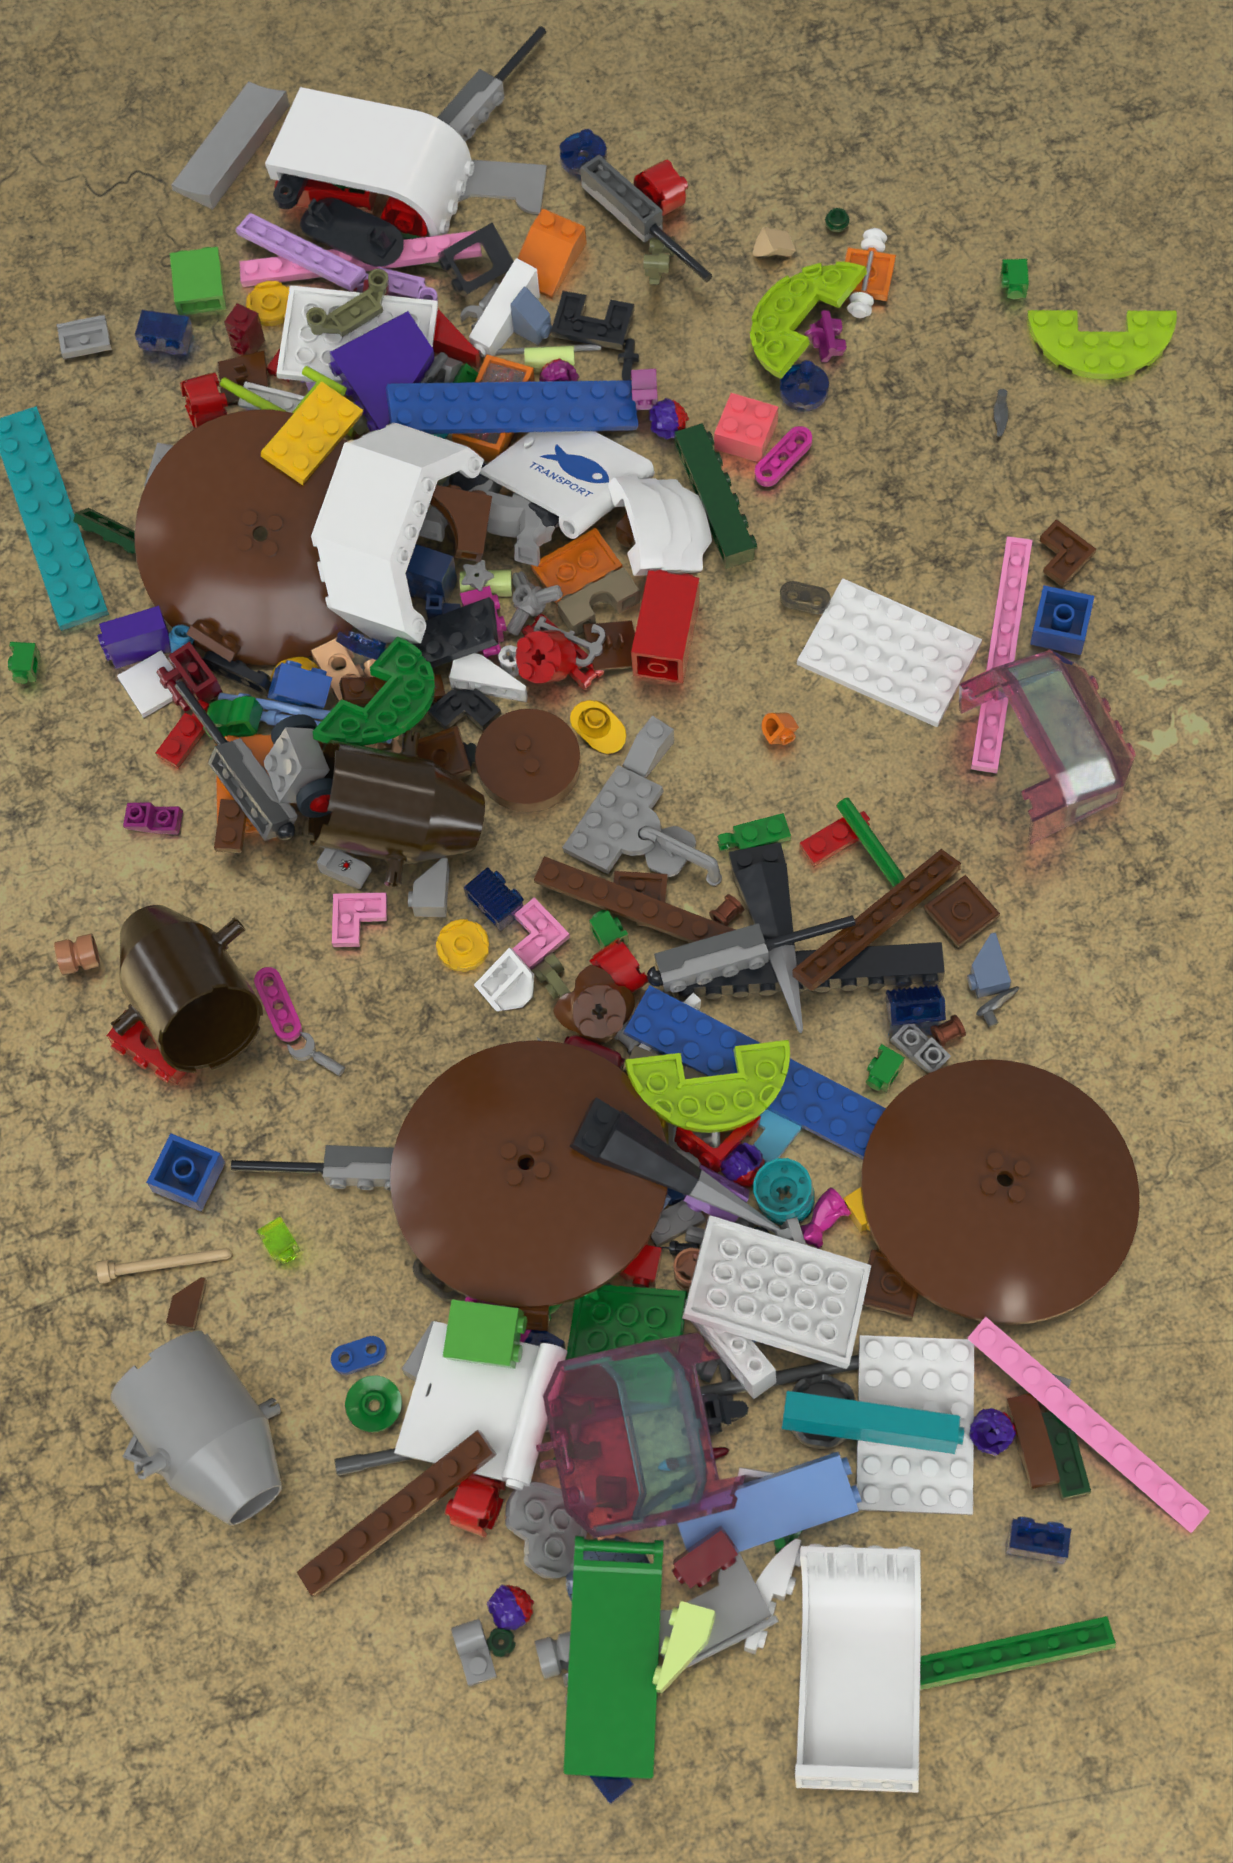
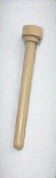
M229 1248L121 1264H115V1262H109V1260L97 1261V1276L100 1284L107 1283L117 1278V1275L229 1259L232 1256V1251Z

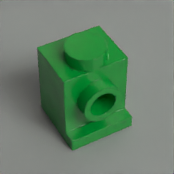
M1002 259L1000 277L1002 278V288H1006L1007 298H1026L1029 286L1027 259Z
M10 642L9 647L13 656H9L8 670L13 674L12 680L19 684L36 682L41 657L36 644Z
M608 910L597 912L589 920L590 930L601 949L617 938H620V941L625 945L629 944L627 931L623 930L617 917L612 918Z
M881 1044L878 1048L877 1057H874L867 1067L869 1077L866 1080V1084L876 1091L881 1089L887 1093L902 1070L905 1057Z

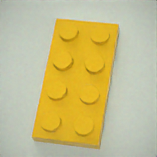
M321 381L261 451V457L303 485L363 414V409Z

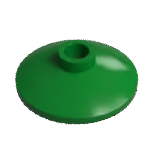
M377 1375L367 1376L355 1382L349 1389L345 1399V1410L349 1420L355 1427L365 1432H380L389 1428L396 1422L402 1409V1397L397 1386L391 1380ZM372 1402H379L380 1407L378 1410L372 1411L370 1404Z

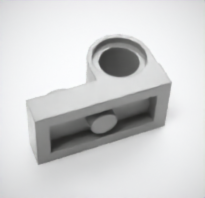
M476 1619L451 1627L468 1686L497 1678L481 1620Z

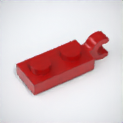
M200 699L198 702L207 713L209 704ZM186 712L183 714L155 752L158 758L177 769L180 768L205 733L203 725L193 713L191 716Z
M865 811L860 812L861 816L864 818V820L866 821V823L870 826V824H869V822H868V821H870V818L868 817V815L866 814V812H865ZM842 817L801 841L800 848L813 867L856 843L859 841V838L845 818Z

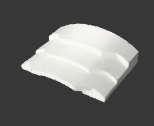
M637 476L614 477L608 483L614 507H626L636 542L627 553L634 576L647 575L648 570H665L671 574L695 573L703 570L702 555L712 542L707 515L699 495L682 487L677 479H639Z

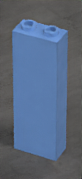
M838 1451L676 1506L673 1512L686 1550L722 1526L737 1547L738 1552L858 1512L856 1503L862 1502L857 1486H850L847 1475L852 1474L847 1457L841 1459Z

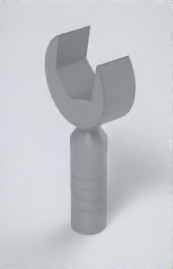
M495 283L479 302V306L470 305L465 307L460 315L461 322L468 317L477 318V321L471 325V330H473L500 284Z
M300 1032L301 1036L306 1040L305 1048L294 1050L287 1044L290 1055L298 1061H306L313 1057L314 1061L338 1076H341L345 1070L343 1065L322 1052L316 1051L313 1037L306 1032Z

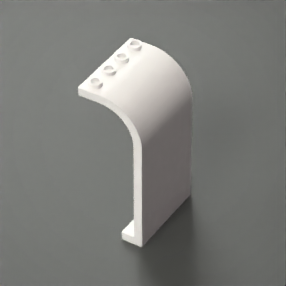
M300 87L265 163L269 176L273 180L280 181L282 174L285 173L397 198L411 206L422 216L430 237L447 234L449 221L452 214L456 213L458 200L461 195H464L467 179L469 176H472L474 171V162L471 160L468 146L463 138L451 126L432 115L416 110Z
M821 1544L801 1546L803 1609L797 1764L795 1766L796 1788L919 1792L920 1549H913L908 1546H902L897 1549H885L877 1545L869 1546L868 1548H854L851 1545L825 1547Z

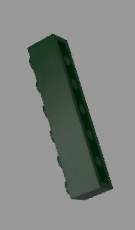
M703 423L674 432L675 447L693 491L701 499L711 535L725 569L753 561L755 550L758 549L754 535H749L747 528H749L746 515L740 514L738 496L736 493L732 494L730 490L731 480L727 472L723 473L721 468L723 466L720 453L715 452L713 449L714 440L711 432H706Z

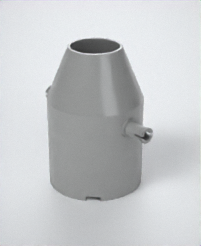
M193 1331L163 1344L148 1354L151 1360L137 1369L134 1365L118 1381L110 1396L111 1401L149 1455V1457L134 1463L135 1473L144 1471L138 1477L146 1479L148 1476L160 1471L172 1490L231 1526L239 1524L264 1509L282 1490L268 1421L269 1418L280 1414V1405L278 1403L271 1407L277 1401L274 1398H270L257 1405L208 1333L204 1334L203 1331Z

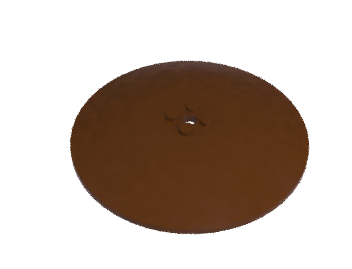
M264 409L239 411L208 421L189 432L164 455L155 467L142 493L136 516L135 551L140 576L155 607H160L165 621L172 628L177 625L190 627L197 620L210 623L214 626L216 632L221 635H228L236 640L237 645L242 648L232 661L239 660L246 665L274 666L289 658H309L313 656L311 650L337 637L341 640L355 628L327 607L325 599L328 596L325 582H321L317 564L320 561L317 546H313L311 538L344 443L348 441L342 438L309 479L301 485L261 457V451L294 414L286 411ZM257 528L267 529L268 536L264 541L254 539V532ZM196 640L192 644L205 652L212 651Z
M540 1040L517 1041L487 1048L466 1057L447 1069L423 1091L410 1109L397 1136L390 1169V1189L396 1219L405 1240L416 1257L436 1278L453 1290L486 1304L512 1308L545 1307L559 1305L585 1296L610 1282L628 1267L652 1236L664 1209L668 1188L594 1162L569 1147L592 1100L596 1097L618 1111L623 1110L666 1143V1138L656 1112L639 1096L625 1072L607 1059L574 1045ZM524 1158H531L534 1160V1165L529 1170H522L519 1168L520 1161Z
M989 1059L960 1062L928 1073L910 1084L896 1096L878 1119L870 1135L861 1169V1195L866 1221L875 1243L891 1268L906 1284L933 1304L972 1320L982 1321L986 1316L994 1324H1027L1051 1319L1079 1307L1103 1289L1116 1274L1129 1252L1138 1225L1140 1192L1137 1173L1127 1144L1116 1125L1091 1097L1072 1083L1047 1070L1015 1061ZM999 1175H1007L1011 1179L1012 1185H1000L997 1177Z

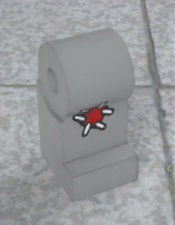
M325 848L317 860L320 873L357 889L362 888L372 871L366 863L352 858V856L342 851Z

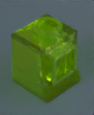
M281 1216L257 1230L260 1239L274 1261L278 1259L280 1263L286 1264L297 1256L296 1253L301 1251Z

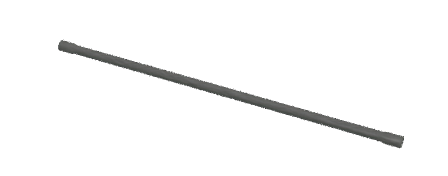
M859 1355L851 1356L850 1365L847 1369L819 1362L776 1371V1384L773 1386L798 1382L803 1378L808 1379L823 1374L832 1375L859 1369ZM738 1379L675 1391L673 1405L626 1401L594 1408L595 1416L581 1421L580 1425L679 1406L705 1393L715 1392V1394L720 1396H728L747 1392V1390ZM548 1425L546 1426L545 1432H550ZM395 1448L368 1454L336 1458L335 1467L337 1475L340 1476L363 1471L367 1468L412 1460L413 1458L397 1455L394 1453Z

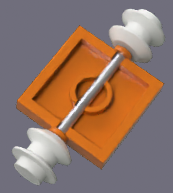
M871 228L863 233L864 240L861 243L863 250L848 247L845 262L865 266L867 271L865 277L850 294L851 303L848 305V311L856 318H864L872 313L870 306L874 304V299L887 301L896 255L882 253L885 250L884 243L887 241V235L878 228Z

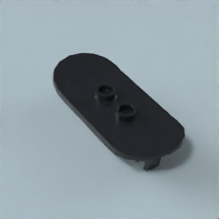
M325 198L319 201L313 199L301 218L300 227L305 235L374 267H385L394 263L401 256L404 249V239L394 225L336 198Z

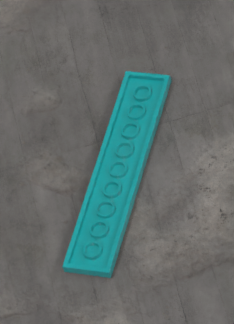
M37 406L0 418V455L60 630L63 631L109 615L80 528L77 523L73 522L75 514Z

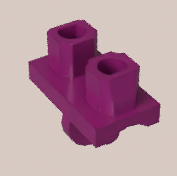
M823 310L821 312L822 318L810 324V329L805 332L804 336L809 338L810 344H813L814 348L819 349L821 362H828L832 356H842L847 346L844 339H835V336H839L842 332L841 319L831 318L830 311Z

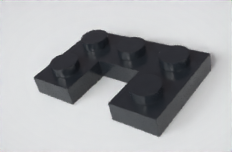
M568 291L562 292L551 329V337L623 350L634 313V304L610 299L605 320L583 316L587 295Z

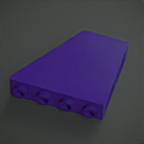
M407 311L331 351L329 367L335 377H340L342 380L341 385L347 388L346 395L348 397L351 395L355 400L354 404L363 409L362 415L368 420L366 423L368 429L372 432L381 430L390 424L386 394L387 384L421 383L425 378L424 374L434 362V350Z

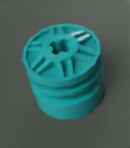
M776 1158L765 1163L758 1170L753 1181V1193L763 1216L781 1227L787 1219L798 1218L799 1223H801L811 1214L815 1204V1192L807 1169L799 1162L789 1158ZM788 1192L790 1193V1199L785 1197L783 1200H781V1193L784 1195H786Z

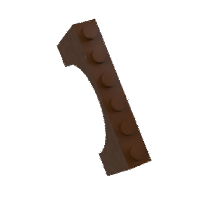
M436 485L430 505L445 517L452 529L455 539V557L480 562L484 551L492 496L487 495L486 492L481 490L470 492L461 490L460 487L455 485H448L446 487Z

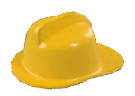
M587 700L575 705L571 711L570 722L572 728L598 752L605 754L615 753L625 744L627 736L625 726L607 704L601 701Z

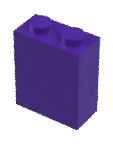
M159 606L99 624L102 632L97 635L99 643L104 651L106 660H112L115 669L141 662L161 650L164 654L171 652L169 631Z

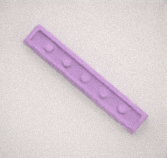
M249 213L236 228L237 235L351 292L366 276L365 269L252 213Z

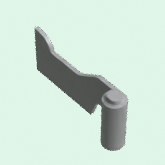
M472 160L474 162V171L472 176L468 177L465 193L460 196L458 202L470 197L516 200L517 206L522 211L532 215H539L542 206L547 165Z
M739 1552V1555L735 1557L737 1561L731 1567L724 1571L720 1569L718 1575L719 1586L686 1602L716 1612L709 1642L700 1653L772 1616ZM660 1610L659 1654L664 1659L665 1655L661 1654V1649L665 1636L671 1637L673 1625H669L672 1610Z

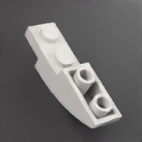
M794 1539L770 1561L755 1583L772 1615L771 1617H773L777 1604L772 1601V1598L784 1601L786 1594L792 1595L796 1578L791 1577L794 1565L798 1567L801 1565V1540ZM762 1630L748 1637L744 1651L756 1654L758 1647L763 1649L768 1631Z

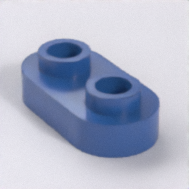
M368 1336L338 1346L332 1352L331 1364L339 1374L350 1375L381 1364L387 1356V1348L381 1338ZM369 1346H376L377 1350L375 1353H367ZM344 1354L350 1356L349 1361L346 1363L340 1362V1357Z

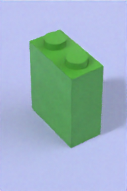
M204 247L202 249L181 250L170 253L174 302L179 316L227 309L222 260L218 247Z
M451 1300L442 1357L454 1361L515 1369L516 1362H520L522 1357V1345H519L521 1333H525L527 1326V1317L524 1316V1311L519 1308Z

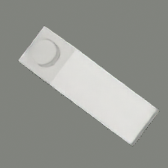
M473 653L453 661L449 676L451 689L473 691L477 689L484 695L527 702L526 686L483 655Z

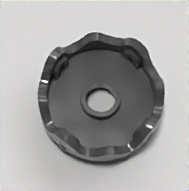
M826 1374L808 1379L803 1378L797 1382L792 1392L855 1400L854 1392L847 1383ZM791 1431L800 1442L817 1449L836 1447L846 1440V1438Z

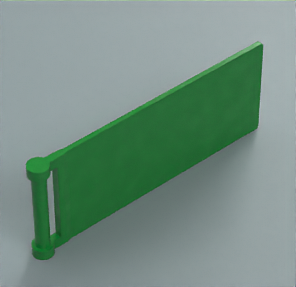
M575 1536L563 1772L566 1775L653 1778L657 1684H653V1678L658 1666L663 1540H654L653 1543L584 1539V1536ZM583 1551L653 1554V1563L583 1560Z

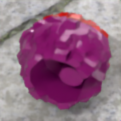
M560 358L552 360V362L543 366L539 382L578 381L579 375L573 365Z

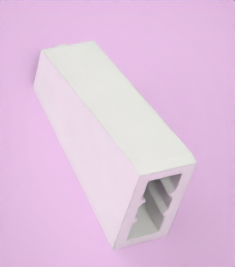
M517 258L469 335V341L479 352L480 358H485L487 354L496 356L498 349L502 348L514 332L510 304L522 288H528L537 299L540 298L537 269Z

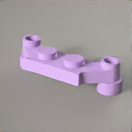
M378 267V269H383L388 274L390 296L438 301L436 290L426 287L425 278ZM366 273V276L356 286L357 292L363 293L364 279L368 280L369 274Z

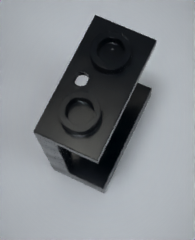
M493 222L438 253L440 257L438 261L444 272L448 271L452 279L450 281L451 286L457 294L460 293L461 297L504 274L514 262ZM475 243H481L493 267L469 282L465 281L454 262V256Z

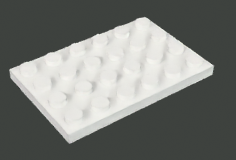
M290 285L277 367V378L315 382L302 375L303 368L309 366L341 384L342 380L340 377H335L330 370V352L407 311L433 348L438 301L384 295L382 302L383 313L342 338L340 334H313L307 324L306 314L311 308L319 307L328 315L361 293Z
M842 578L797 659V665L938 727L982 644V639Z
M710 1215L707 1220L682 1318L847 1369L850 1365L871 1265Z
M860 1335L858 1401L960 1416V1427H965L963 1444H957L955 1454L857 1440L856 1486L862 1502L856 1503L858 1510L972 1515L974 1443L970 1439L969 1433L970 1425L974 1422V1344L968 1339Z

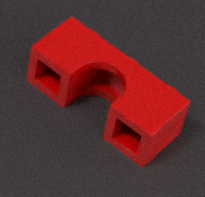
M138 1021L123 1036L119 1035L112 1027L107 1034V1038L112 1044L110 1046L112 1050L121 1056H124L126 1053L133 1057L132 1061L142 1069L151 1068L155 1071L154 1075L166 1083L170 1080L178 1085L186 1072L176 1070L167 1064L157 1048L149 1049L145 1047L146 1040L150 1035L141 1021Z

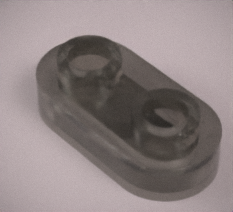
M789 581L783 584L780 589V601L785 607L812 614H822L830 605L831 598L829 592L819 586ZM790 595H794V596H796L797 598H796V599H790V598H788V597H789ZM820 601L821 604L815 605L813 602Z
M418 1258L413 1264L415 1278L440 1300L451 1302V1300H456L460 1297L461 1293L455 1290L445 1292L444 1287L446 1284L432 1273L429 1275L423 1274V1270L426 1267Z

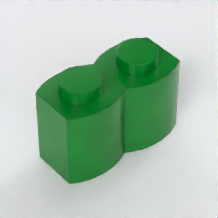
M243 696L232 701L227 699L214 701L209 704L207 714L224 737L229 735L248 737L257 733L263 708L255 697ZM203 726V729H204L205 732L208 734V736L211 738V736L209 735V733L206 731V729H205L204 726Z

